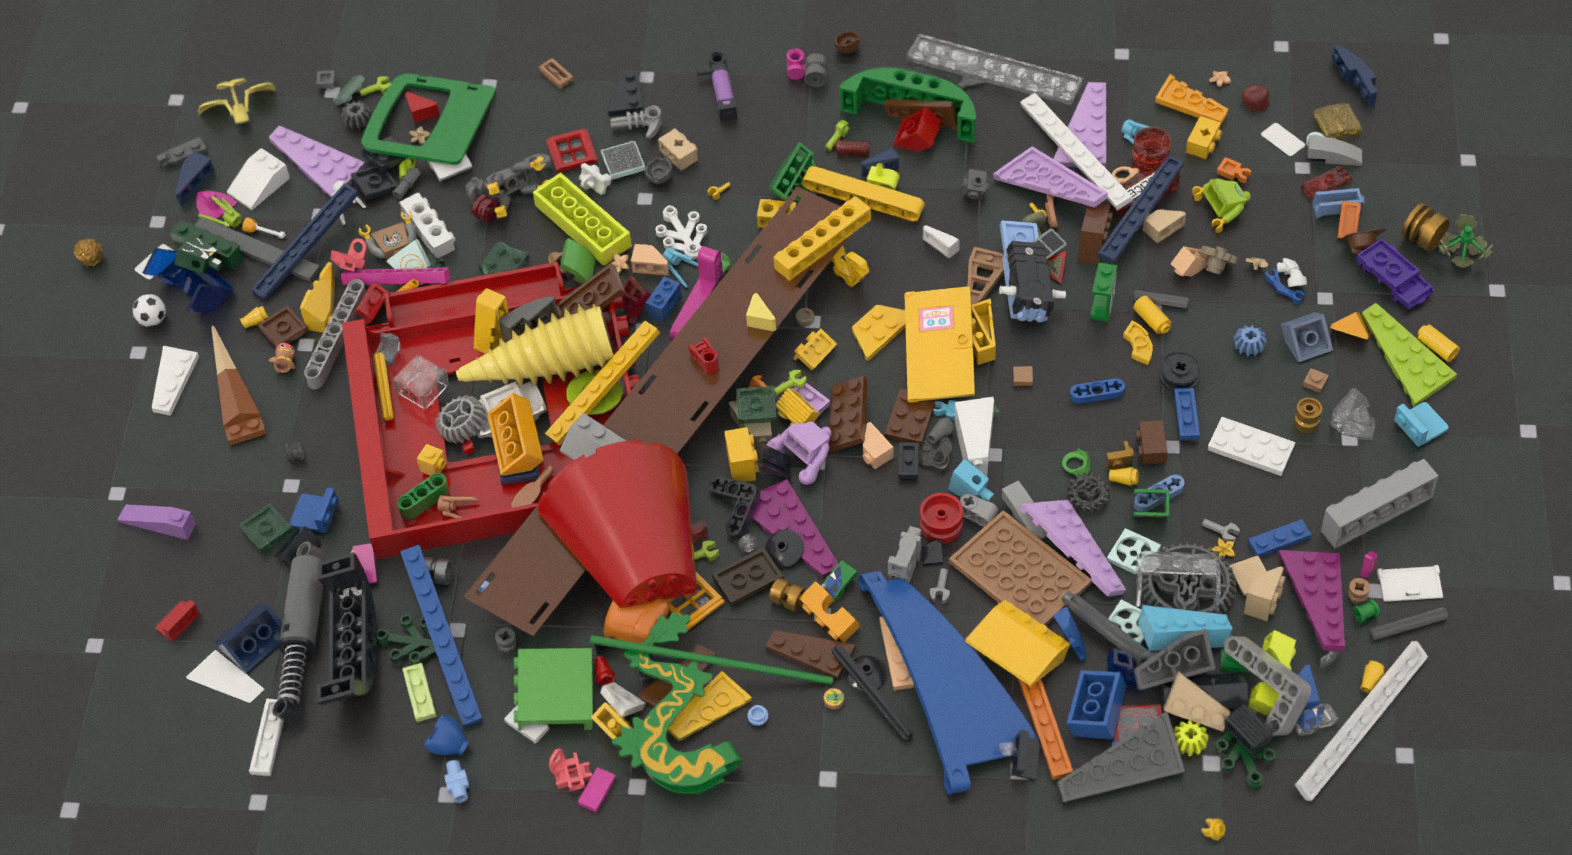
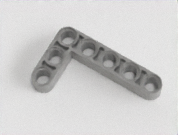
M1236 636L1228 637L1224 642V649L1227 654L1280 693L1266 720V723L1272 728L1273 736L1290 734L1311 695L1310 685L1250 639Z

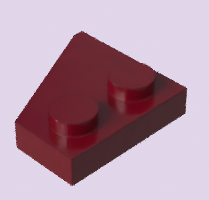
M629 276L623 286L625 293L622 294L624 310L628 312L627 322L634 324L651 294L635 278Z

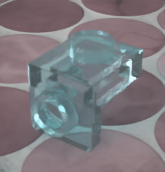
M381 333V342L376 353H383L385 363L393 365L401 347L399 338L391 333Z

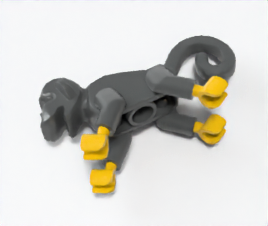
M534 154L525 158L522 162L512 164L508 169L491 174L485 181L473 177L466 184L465 188L468 199L474 205L479 196L483 194L490 195L500 203L499 207L495 208L497 219L507 216L506 210L511 202L509 194L516 190H519L522 194H533V191L542 186L538 184L529 185L526 170L534 168L540 171L548 168L552 164L551 157L546 154Z

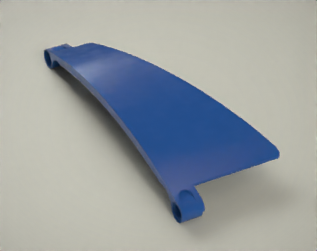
M880 571L859 574L858 582L860 589L863 592L869 591L914 683L943 763L944 787L949 795L968 791L971 788L966 766L1013 756L1015 736L1020 730L1029 731V738L1038 739L1021 711L971 646L965 642V639L925 597L903 578L886 581Z

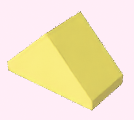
M757 293L753 294L746 314L747 326L775 331V317Z

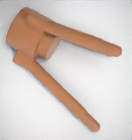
M441 495L438 500V510L443 511V516H450L454 519L461 518V516L451 513L452 510H456L457 502H477L478 498Z

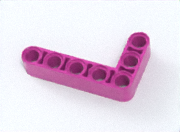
M705 246L700 248L697 256L699 279L670 330V340L675 338L723 279L721 251Z

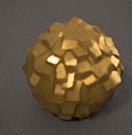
M84 239L78 241L73 253L83 265L87 267L95 266L103 257V246L96 239Z

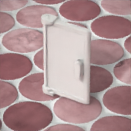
M1438 565L1432 567L1377 569L1384 602L1443 598Z

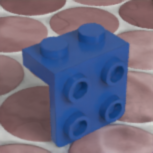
M327 487L323 497L302 494L290 520L291 527L306 526L310 531L326 533L339 503L335 489Z

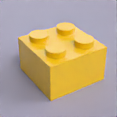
M747 427L724 431L732 479L741 482L755 481L756 472H759L757 452L754 449L753 434L749 435Z

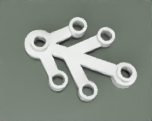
M667 206L663 210L664 220L672 222L677 232L667 230L664 225H658L656 227V235L658 237H666L663 240L665 249L672 248L682 251L692 260L697 259L701 248L700 243L703 236L707 234V226L705 224H698L696 226L697 234L692 242L690 236L696 223L700 220L699 213L696 211L689 213V222L684 229L678 219L677 209L673 206ZM674 239L681 240L684 244L675 243Z

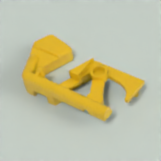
M843 245L831 259L835 265L833 266L834 273L837 276L840 275L850 287L862 281L869 273L866 260L854 252L846 254Z

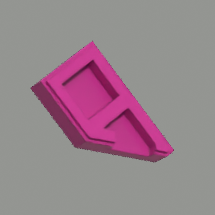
M1370 551L1365 555L1360 574L1361 577L1367 579L1376 566L1377 553Z

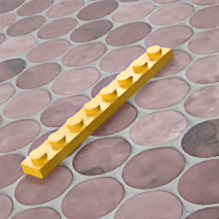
M644 321L617 351L614 357L609 360L547 430L546 436L561 446L570 426L583 413L588 415L660 334L659 330Z

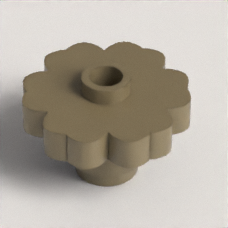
M1202 245L1200 253L1209 256L1206 270L1218 275L1221 274V271H1224L1227 262L1237 264L1238 257L1226 253L1227 249L1218 246L1214 249Z

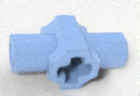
M450 761L446 764L448 774L444 775L448 792L453 793L455 802H464L468 799L466 789L469 788L465 769L461 770L459 761Z

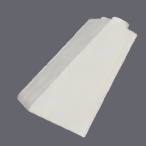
M988 397L955 402V429L963 460L966 459L987 476L993 426L994 398Z

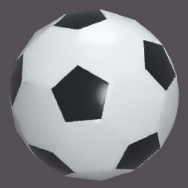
M145 294L135 301L132 311L135 320L139 324L152 327L162 322L166 314V307L160 297L153 294Z

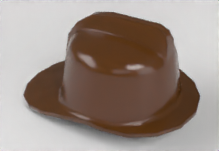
M1378 228L1366 232L1350 233L1345 235L1342 240L1348 242L1353 254H1359L1374 244L1376 236L1385 232L1386 229Z

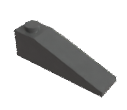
M1207 629L1185 634L1135 668L1134 673L1138 690L1174 681L1178 671L1185 677L1216 669Z

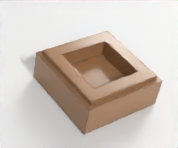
M1032 366L1013 367L1014 386H1033Z

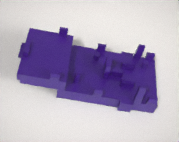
M1382 238L1357 254V264L1359 266L1363 265V272L1365 274L1367 271L1372 272L1378 277L1377 281L1380 284L1384 282L1391 288V295L1394 296L1393 300L1396 303L1399 301L1405 307L1411 309L1415 305L1423 303L1428 296L1434 293L1433 286L1419 275L1420 270L1402 256L1393 245L1390 246Z

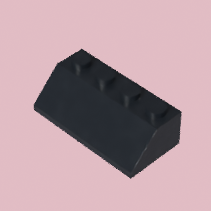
M1241 672L1202 674L1186 677L1227 709L1230 708V710L1236 711L1243 704L1249 707L1248 684ZM1174 681L1159 685L1163 710Z

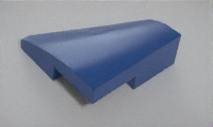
M1065 607L1053 616L1081 662L1086 660L1085 643L1070 611Z

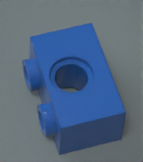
M663 277L646 302L648 317L663 323L682 297L679 282Z

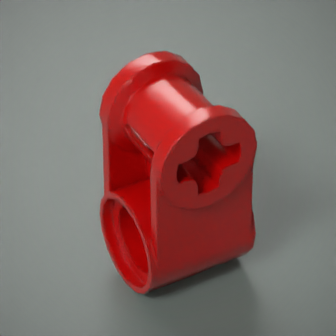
M703 338L701 342L695 345L688 346L690 355L703 372L714 374L719 370L717 352L713 349L707 338Z

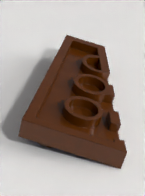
M700 644L690 651L716 657L715 652ZM680 659L678 662L680 665L688 667L693 661ZM697 662V668L701 672H706L711 665ZM657 679L641 692L637 698L645 702L649 707L654 708L672 691L673 686L666 681Z

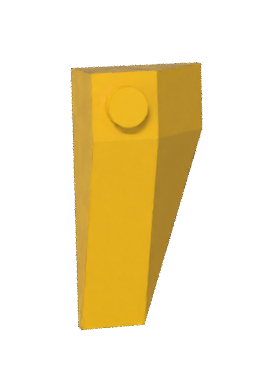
M328 262L320 273L319 281H314L313 290L307 291L300 306L304 322L310 331L324 333L334 313L335 271L332 262Z

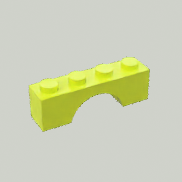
M1274 630L1265 637L1262 649L1291 670L1290 662L1296 652L1294 648L1296 640ZM1260 682L1251 689L1248 708H1252L1268 717L1280 693L1266 682Z

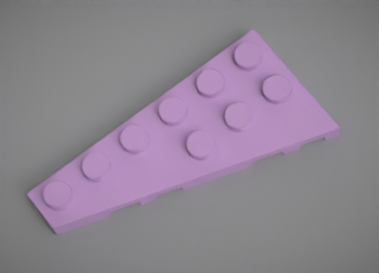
M1088 82L1068 129L1105 168L1106 83ZM1058 148L1054 160L1065 167H1077Z
M278 126L269 136L270 142L282 153H285L292 163H295L310 180L318 184L322 191L330 197L335 192L333 185L336 182L344 180L350 186L353 182L351 173L363 170L366 167L365 162L282 126Z
M1033 146L993 173L995 180L1096 207L1108 198L1106 191Z

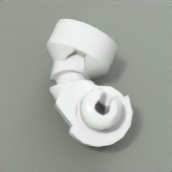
M1283 258V263L1277 264L1278 272H1285L1286 275H1291L1287 279L1288 287L1307 285V279L1302 275L1296 261Z

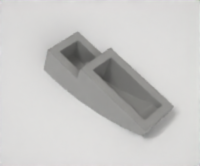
M1309 135L1308 158L1325 159V164L1362 166V149L1341 140Z
M1016 481L1003 488L1002 499L1011 509L1013 518L1039 539L1046 538L1047 531L1040 525L1036 526L1032 522L1033 518L1028 513L1024 514L1020 510L1023 504L1034 503L1021 483Z

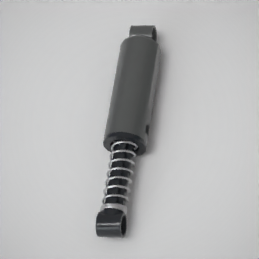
M304 542L299 546L296 553L297 557L291 562L278 644L279 651L285 654V662L282 665L284 669L281 672L283 676L280 679L279 696L273 706L272 713L288 724L296 723L301 716V707L298 706L300 698L297 695L301 694L298 688L302 687V684L299 682L303 680L300 674L304 672V669L301 667L305 665V662L302 660L312 655L315 651L324 585L318 580V562L323 561L324 551L310 542Z

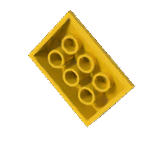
M1006 600L995 606L965 640L966 643L1029 686L1035 684L1064 661L1070 643L1063 639V637L1057 635Z

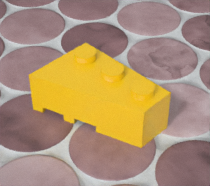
M487 288L476 300L474 349L485 354L488 353V348L493 350L500 346V338L503 340L499 320L509 313L506 297Z
M991 299L971 305L973 357L977 365L995 360L996 345Z

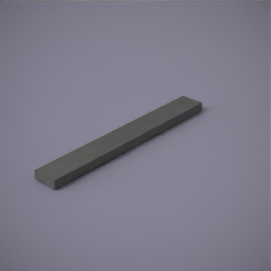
M203 217L195 224L198 228L206 229L214 235H220L228 241L236 242L240 246L242 254L270 266L284 252L281 249ZM302 259L290 274L311 282L321 268L320 265Z

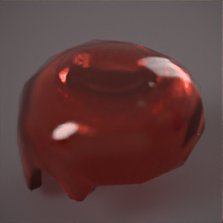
M1250 85L1242 92L1244 105H1249L1252 111L1263 110L1270 104L1268 90L1262 85Z

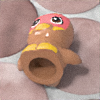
M288 343L278 344L275 349L276 357L269 359V362L274 363L277 373H285L290 369H295V365L292 362L295 353L294 348Z

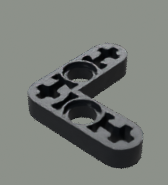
M721 476L713 477L708 485L710 491L717 496L736 500L726 525V532L732 538L739 539L744 536L759 501L760 491L750 483ZM721 484L725 487V489H723L722 487L716 488V485ZM734 486H738V491L731 494V489ZM744 491L747 493L753 492V494L748 496L744 493ZM747 507L746 514L740 516V510Z

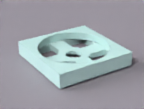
M1125 528L1109 553L1107 561L1141 577L1146 562L1150 560V557L1143 554L1141 549L1144 545L1149 547L1152 556V554L1156 555L1157 550H1160L1161 544ZM1127 539L1136 541L1133 547L1125 546L1122 543ZM1117 551L1126 555L1124 562L1117 556ZM1136 551L1137 556H1131L1130 552ZM1140 561L1144 563L1139 566H1132L1133 562Z
M1120 600L1108 619L1120 626L1128 635L1135 634L1139 636L1133 639L1142 644L1144 636L1140 627L1136 624L1140 617L1141 609ZM1125 610L1132 613L1129 619H1123L1118 614ZM1130 623L1133 627L1127 629L1125 624Z

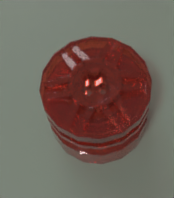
M1146 127L1138 131L1134 136L1131 157L1133 167L1138 168L1139 172L1144 175L1155 173L1167 155H1170L1172 143L1170 135L1157 127Z

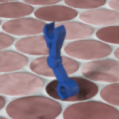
M1273 268L1272 270L1274 276H1270L1266 271L1265 279L1276 288L1278 294L1292 298V302L1297 305L1301 304L1300 298L1304 299V292L1300 290L1292 291L1282 285L1276 269Z

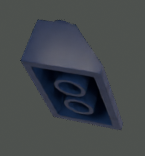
M258 603L214 642L230 661L244 673H247L278 646L282 622L267 603Z

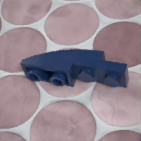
M1339 45L1335 46L1332 60L1334 64H1337L1341 76H1344L1347 82H1354V85L1359 88L1362 98L1366 100L1368 105L1375 104L1378 91L1375 88L1377 77L1373 71L1349 50Z

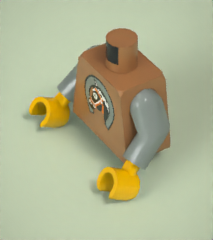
M410 210L408 218L403 216V211L401 212V217L406 222L405 225L404 222L371 233L372 237L369 235L370 227L365 224V228L368 232L363 233L361 228H359V234L365 237L366 240L364 241L371 254L380 259L384 258L387 262L388 259L416 240L414 224L411 223L412 213Z

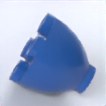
M442 714L433 728L437 730L436 733H431L424 747L427 748V751L437 755H462L469 741L466 740L460 725L449 715L445 716Z

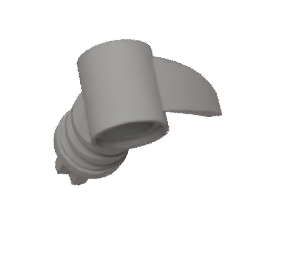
M649 106L645 110V114H643V111H640L639 115H637V112H634V115L631 116L630 112H626L627 116L611 118L610 120L612 128L628 126L629 130H631L633 125L636 128H639V124L642 127L647 125L649 129L646 138L648 139L654 137L662 126L661 109L658 106Z

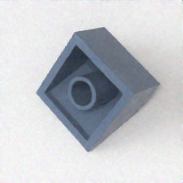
M1314 312L1281 324L1285 342L1297 362L1333 351L1324 314Z

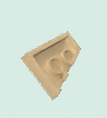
M1178 671L1165 703L1164 711L1223 731L1225 728V718L1231 712Z

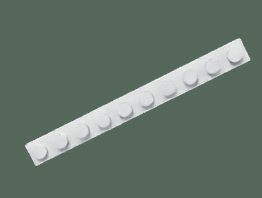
M1036 93L1020 102L1023 109L1093 184L1107 192V200L1117 210L1132 202V196Z
M1412 641L1295 784L1305 800H1313L1428 658L1417 641Z

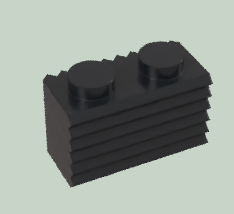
M1243 704L1225 718V729L1251 755H1254L1272 742V728L1267 723H1262L1258 719L1254 709H1248Z

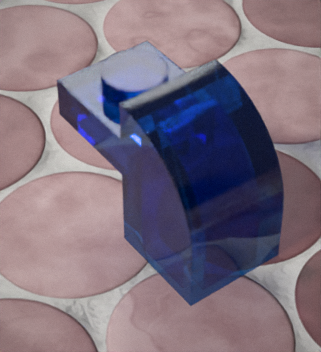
M1113 648L1106 659L1107 672L1121 673L1126 685L1138 688L1134 669L1137 667L1133 666L1132 653Z

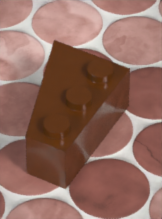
M1110 205L1087 206L1080 234L1078 262L1100 263L1101 258L1097 257L1107 241L1110 223L1112 222L1113 212H1110Z

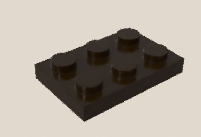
M763 547L713 572L712 578L732 607L773 586L778 578H783V575Z

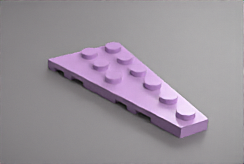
M1069 500L1026 503L1021 506L1020 510L1024 514L1028 513L1033 518L1032 522L1036 526L1040 525L1046 530L1047 537L1067 557L1072 556L1078 562L1076 566L1080 570L1085 569L1091 575L1090 580L1107 597L1123 595L1126 591L1124 585Z

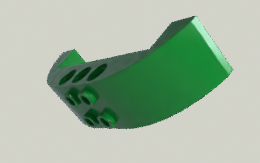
M874 68L850 77L839 87L840 111L853 115L858 114L864 100L882 105L885 104L886 99L953 102L958 118L957 139L971 143L976 141V112L974 105L961 88L945 79L898 68Z

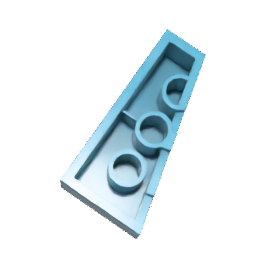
M1142 605L1138 622L1150 651L1163 650L1185 634L1202 629H1207L1211 648L1224 647L1225 640L1230 637L1232 632L1231 624L1227 616L1223 614Z

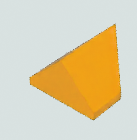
M1355 312L1331 324L1330 327L1360 338L1369 339L1370 337L1360 312Z

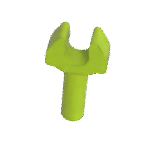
M384 76L378 77L376 84L359 90L361 96L378 90L384 94L391 84L389 83V78Z
M844 120L838 122L835 134L825 146L827 150L831 151L841 136L845 138L850 129L847 126L848 122Z
M793 370L789 372V380L774 388L773 392L777 396L793 386L802 389L807 382V377L804 376L797 380L796 378L801 376V370Z
M714 541L702 542L701 550L694 552L695 560L705 557L709 561H713L719 556L718 549L711 552L708 551L716 547Z

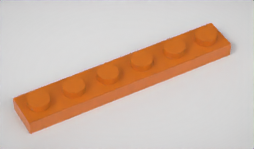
M1018 678L1052 780L1064 778L1072 773L1073 770L1042 680L1040 679L1032 686H1029Z

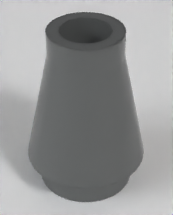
M947 418L939 419L927 435L928 441L936 444L941 439L951 435L954 429L953 423Z

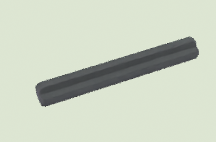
M1442 607L1371 628L1370 634L1372 639H1380L1448 618V612L1446 608Z

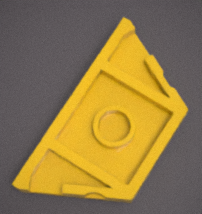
M876 305L852 326L853 335L858 340V345L862 349L866 361L873 358L906 328L905 310Z

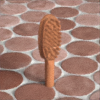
M1046 194L1048 202L1045 203L1050 228H1058L1054 196Z
M548 466L535 482L525 485L514 497L512 508L533 504L540 494L541 486L555 471L554 468Z

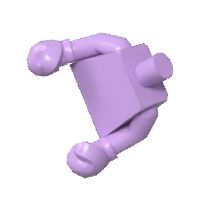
M814 422L792 424L781 435L778 434L777 437L769 440L766 445L782 453H785L786 445L808 466L799 473V480L805 485H811L815 482L817 472L820 470L819 467L828 454L831 430L828 427L821 429Z

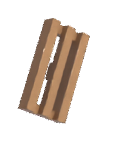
M553 58L539 66V71L560 90L563 88V85L567 86L569 81L571 83L574 81V77Z

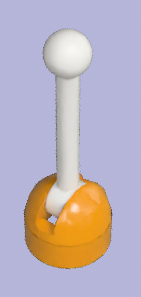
M246 218L243 222L242 230L244 232L252 233L260 230L277 235L281 239L285 238L284 232H276L259 227L257 222L251 218Z

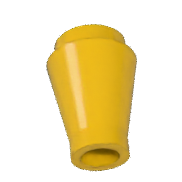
M257 306L240 320L246 329L258 325L269 318L263 306Z
M1129 467L1110 470L1109 481L1129 486L1138 484V469Z
M1369 661V664L1365 665L1360 689L1370 693L1384 676L1385 667L1378 662Z

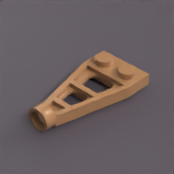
M974 247L969 259L967 287L970 286L971 305L982 302L1003 276V253ZM978 267L994 271L989 278L977 276ZM974 283L986 285L983 291L973 290Z

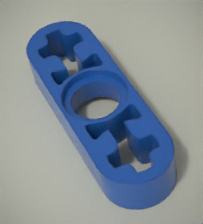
M1115 378L1076 384L1070 390V399L1074 403L1081 404L1119 398L1124 395L1125 383L1121 379ZM1095 388H1100L1103 392L1101 394H1095L1092 390Z

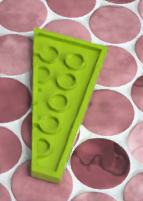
M1377 303L1362 312L1361 317L1370 333L1376 338L1378 347L1383 350L1384 357L1396 378L1404 386L1403 390L1411 398L1413 407L1419 405L1456 379L1457 374Z

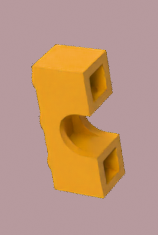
M816 581L799 598L804 603L801 607L809 615L813 612L817 616L815 620L822 627L826 625L830 629L828 633L835 640L839 638L845 643L861 626L843 607L834 614H827L828 607L834 599Z

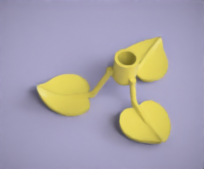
M234 79L230 82L220 83L217 85V89L228 87L231 89L235 102L233 110L228 104V100H215L200 105L198 113L200 115L208 108L224 104L230 111L231 116H234L236 124L249 121L247 114L249 111L248 95L263 90L276 91L275 86L272 83H261L245 90V107H243V104L238 103L233 86L245 83L246 79Z

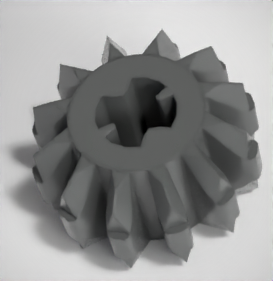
M353 100L352 104L347 103V106L342 108L341 117L346 127H351L352 130L357 127L360 130V127H366L367 123H369L372 113L366 103H362L361 100L355 103Z

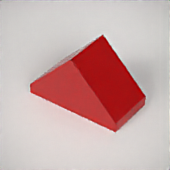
M409 92L405 94L414 123L439 116L437 102Z

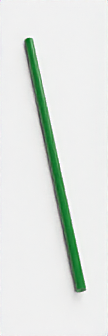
M591 635L590 643L829 685L833 683V677L595 635Z

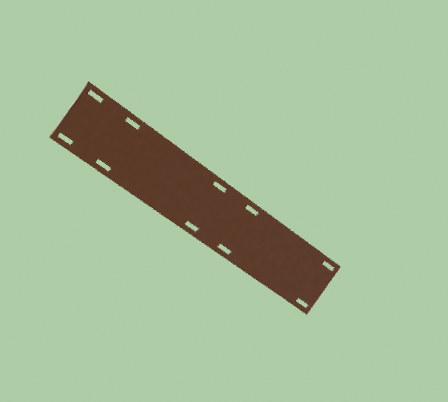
M797 187L603 426L613 430L615 434L626 441L641 440L643 444L651 445L652 442H657L671 448L678 454L774 333V331L747 326L746 314L753 294L757 293L773 314L777 329L848 238L790 281L774 269V256L777 252L789 246L792 241H796L806 231L816 226L819 221L828 217L834 210L839 209L840 206ZM797 196L802 197L790 214L785 213ZM758 245L762 246L749 264L746 263L745 260ZM809 269L814 271L801 288L796 287ZM703 338H707L713 349L717 352L719 370L714 374L703 372L690 355L689 345H695L701 342ZM652 375L657 376L643 395L638 393ZM704 401L709 403L695 422L690 420ZM538 506L464 595L465 599L532 636L536 634L586 570L582 563L539 515L537 511ZM494 573L496 576L480 595L476 594L475 592L488 576ZM545 602L550 604L534 625L529 623Z

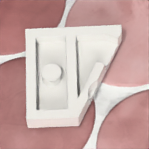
M615 682L604 685L600 692L620 717L641 711L645 706V702Z

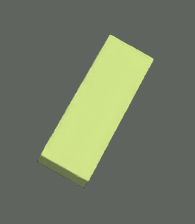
M419 663L402 668L416 722L437 717L423 664Z

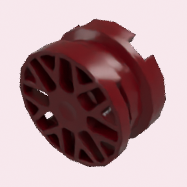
M483 194L474 202L472 215L481 219L484 223H489L497 215L494 211L495 208L499 207V202Z

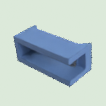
M1359 188L1316 192L1312 205L1316 219L1324 215L1340 214L1342 201L1361 203L1362 208L1365 204L1364 196L1361 195Z

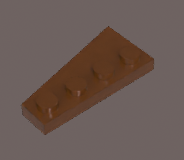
M886 99L884 105L889 117L903 120L927 107L941 120L939 128L947 126L952 127L953 131H958V118L953 102Z
M774 630L765 645V649L823 675L831 676L838 681L845 668L832 654L831 650L836 645H841L852 657L856 650V645Z

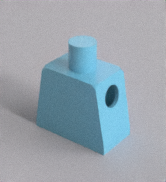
M966 459L954 470L948 490L960 497L970 493L989 502L994 496V493L986 488L989 481L988 477Z

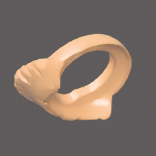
M1119 167L1111 175L1121 186H1124L1136 178L1139 169ZM1119 171H1128L1130 173L1126 178H1117L1115 176Z

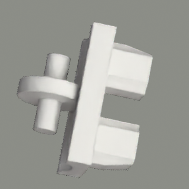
M586 163L582 164V172L579 176L581 187L584 189L591 187L599 194H605L606 187L611 184V176L608 174L601 175L599 168L595 165L588 166Z

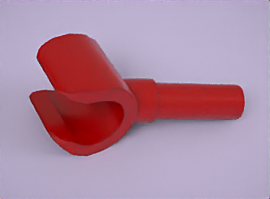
M465 439L466 443L462 445V449L466 455H469L475 449L473 442Z

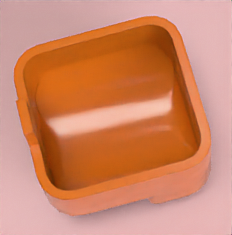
M657 597V600L653 603L621 609L612 601L604 622V636L606 638L614 636V639L642 644L657 623L659 616H664L667 619L670 608L668 600L664 599V597Z

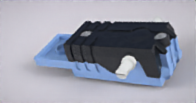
M1002 220L1000 231L1004 251L1002 263L1006 286H1000L999 293L1008 295L1011 318L1018 319L1019 321L1027 319L1030 322L1036 320V322L1047 321L1054 308L1053 299H1065L1066 291L1051 288L1044 243L1033 242L1039 237L1037 223Z

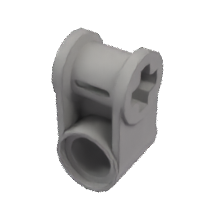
M964 494L960 499L963 507V518H967L982 527L990 523L998 512L995 504L973 494Z

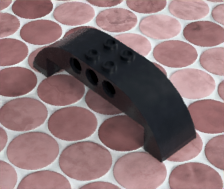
M354 552L318 562V580L329 590V681L317 684V703L319 705H327L366 694L371 689L376 675L377 624L375 605L366 573Z

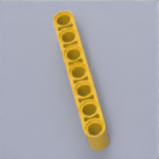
M815 166L808 168L802 180L803 187L808 190L844 201L851 200L856 196L873 210L909 221H917L925 205L923 200L918 197Z

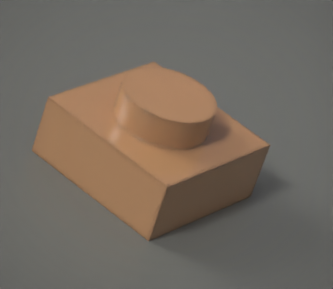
M1311 368L1303 382V387L1321 393L1329 375Z

